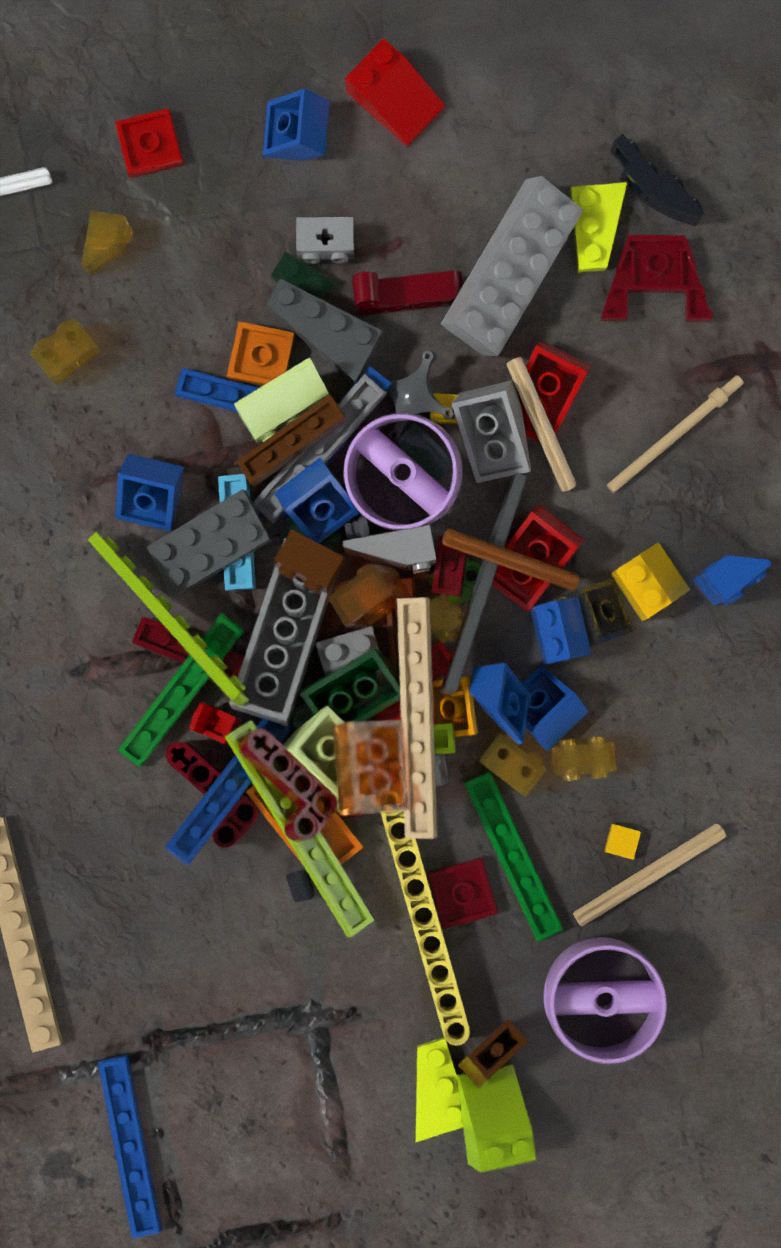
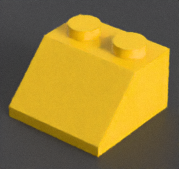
M659 542L611 573V576L641 621L650 618L690 590Z

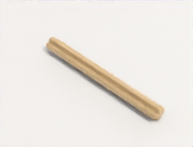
M714 824L574 911L573 914L578 924L581 926L586 925L726 837L725 831L721 825Z

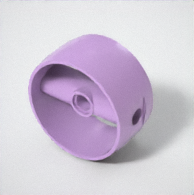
M394 413L370 422L353 439L345 458L344 480L352 503L369 521L390 530L400 531L434 523L452 507L462 485V460L454 440L440 425L416 414ZM399 421L421 422L432 428L443 439L452 458L453 480L450 491H447L379 429ZM360 453L430 516L417 523L401 524L384 519L375 513L363 499L358 487L356 468ZM401 464L408 465L411 470L410 477L404 481L397 476V468Z
M607 937L579 941L565 949L557 957L546 977L543 998L547 1018L562 1043L585 1059L600 1063H618L632 1059L645 1051L660 1033L666 1014V995L663 982L658 971L648 958L628 943ZM604 949L619 950L635 956L642 962L650 980L558 983L565 970L579 957ZM601 993H610L611 1001L607 1005L600 1006L597 1004V998ZM649 1013L642 1027L632 1037L622 1043L609 1047H593L575 1041L562 1031L558 1026L555 1016L599 1014L608 1017L614 1014Z

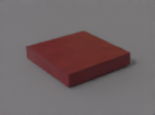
M483 857L427 872L443 930L499 914Z

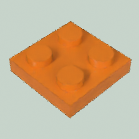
M239 321L227 378L264 386L287 372L295 333Z

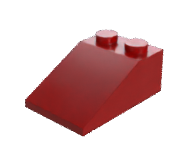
M384 38L345 78L346 93L406 147L445 108L444 103L409 61Z
M541 340L535 346L526 364V368L556 435L592 366ZM517 390L522 407L526 436L540 443Z
M539 505L529 514L505 549L563 569L585 539ZM499 564L492 582L495 588L526 612L531 610L551 584Z

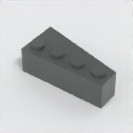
M282 279L279 280L267 302L269 313L288 330L294 332L296 337L305 342L313 352L321 356L337 373L345 377L352 386L368 368L382 341V330Z

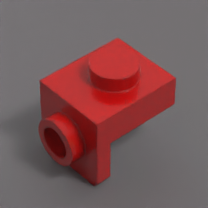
M200 703L197 710L193 713L189 729L230 746L225 736L236 730L242 719L215 707Z

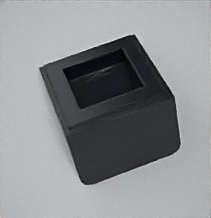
M305 868L286 875L295 902L314 898L315 891Z

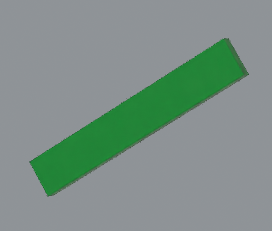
M221 613L202 638L209 646L205 651L211 657L216 654L223 661L245 630ZM191 655L187 657L117 750L139 768L143 766L210 678L207 672Z
M490 770L463 782L536 941L539 942L563 931L560 920Z

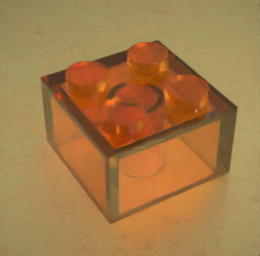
M369 563L361 567L357 571L358 575L352 580H345L339 583L334 588L335 592L328 596V599L345 627L364 629L372 626L397 608V599L411 598L412 596L395 568Z

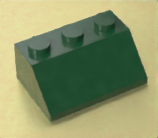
M374 647L300 691V695L314 715L325 706H328L351 729L401 700L400 672L388 657Z

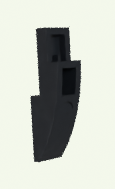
M624 134L614 140L610 152L624 167L619 180L622 183L627 182L626 187L652 209L671 219L692 226L699 223L704 215L702 205L695 197H690L685 191L684 184L678 176H673L667 170L659 177L654 164L646 161L641 156L640 150L633 140H628Z

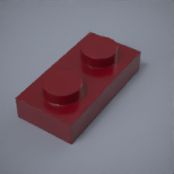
M439 536L431 593L462 597L468 553L445 546L442 541L443 536Z

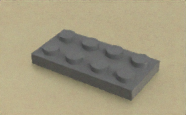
M242 489L146 548L171 596L176 598L272 541V538L248 493Z

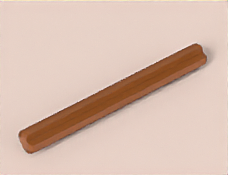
M447 529L443 535L442 541L445 546L574 591L580 582L578 574L464 533Z

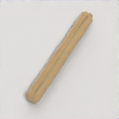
M516 357L507 362L508 370L561 491L571 490L576 486V481L523 359Z

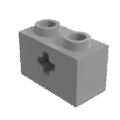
M353 217L296 218V251L298 260L313 264L320 262V260L345 263L348 262V259H354ZM323 238H329L328 245H322Z

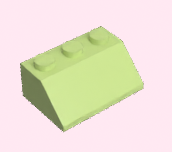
M308 358L234 403L240 418L258 445L323 400L329 393L314 364Z
M325 706L299 727L283 745L335 795L338 802L336 809L338 812L352 811L388 767L328 706Z

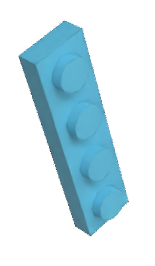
M244 474L218 477L220 502L242 489L246 490L250 497V483ZM254 552L224 569L226 591L256 589Z

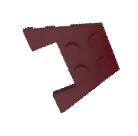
M628 235L600 321L627 320L628 292L685 293V322H711L713 314L705 299L706 294L703 285L700 284L696 272L697 267L686 235Z

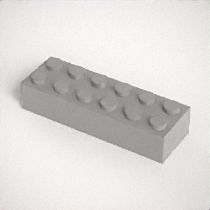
M543 176L526 179L442 320L441 325L482 356H499L581 216L583 209Z
M275 565L238 679L246 687L242 692L249 700L242 707H239L232 700H230L229 704L234 710L288 726L334 583L328 594L321 590L318 594L307 589L303 585L304 581L296 577L291 580L278 572L279 568Z

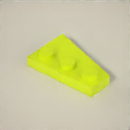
M627 182L571 187V200L583 209L581 216L574 226L578 273L606 271Z
M445 1037L417 1045L415 1141L419 1142L463 1128L457 1074Z

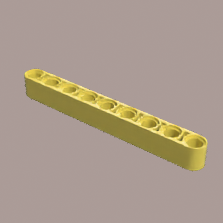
M387 789L379 797V809L443 1035L450 1044L461 1045L469 1038V1025L415 838H405V836L397 838L391 833V828L395 823L402 822L405 824L404 797L396 789ZM388 794H395L400 799L399 806L394 810H388L383 805V799ZM404 851H412L416 856L415 862L410 866L402 865L399 861L400 854ZM413 879L421 880L424 884L423 890L418 894H412L407 889L408 883ZM420 908H428L432 912L429 921H418L415 917L416 911ZM429 936H434L439 939L440 944L435 950H427L423 945L424 940ZM437 965H443L448 969L447 975L442 979H437L431 974L432 969ZM444 994H452L455 996L456 1001L452 1006L444 1007L439 1002L440 998ZM452 1023H461L464 1026L461 1034L454 1036L448 1032V1027Z

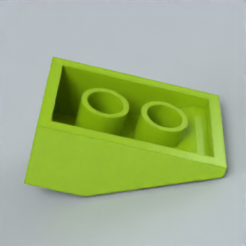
M513 1064L503 1065L479 1088L476 1087L465 1073L458 1074L457 1082L468 1165L482 1173L536 1160L533 1132Z

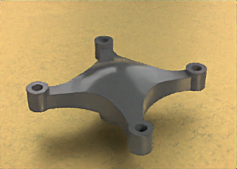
M425 351L422 355L423 361L420 367L410 376L401 380H388L392 383L388 392L394 401L396 413L420 415L426 412H436L443 415L445 419H454L456 417L453 408H447L435 398L430 387L429 374L431 366L437 358L435 352ZM410 421L396 422L394 429L389 433V438L392 441L402 440L404 429Z

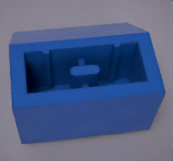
M726 555L714 561L692 580L714 606L721 603L726 606L730 602L736 601L745 593L742 589L744 586L749 587L762 580L768 574L765 569L771 565V562L768 559Z

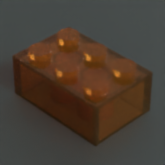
M402 720L347 722L334 725L333 737L340 816L409 810Z

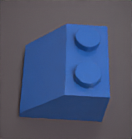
M304 88L268 101L263 156L266 158L301 161L324 156L327 145L330 100Z
M128 454L118 472L115 519L171 532L182 491L184 467Z
M318 458L274 492L287 514L309 539L318 544L360 513L352 503L346 490L321 458Z
M579 597L556 600L534 606L530 610L543 666L591 655Z
M506 663L473 668L472 680L469 685L471 695L517 744H523L530 697L529 692Z
M542 665L522 683L530 694L525 731L548 752L589 711L571 689Z

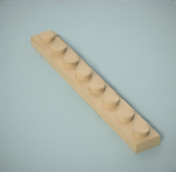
M429 598L397 599L405 838H436L437 813Z
M6 817L0 818V928L33 1053L59 1046L63 1041Z

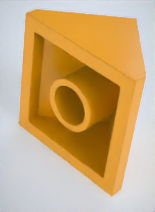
M470 676L461 677L457 691L450 695L439 692L443 680L433 681V709L436 725L454 723L455 737L478 734L473 696L469 689Z

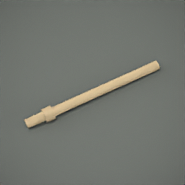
M736 375L721 389L716 388L710 393L708 400L607 484L610 491L615 493L713 409L723 406L728 401V397L744 384L743 380Z

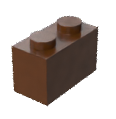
M292 529L274 559L276 567L279 568L278 572L291 580L296 577L304 581L303 585L307 589L318 594L320 590L328 594L344 565L343 556Z
M508 1018L458 1066L479 1088L529 1041Z

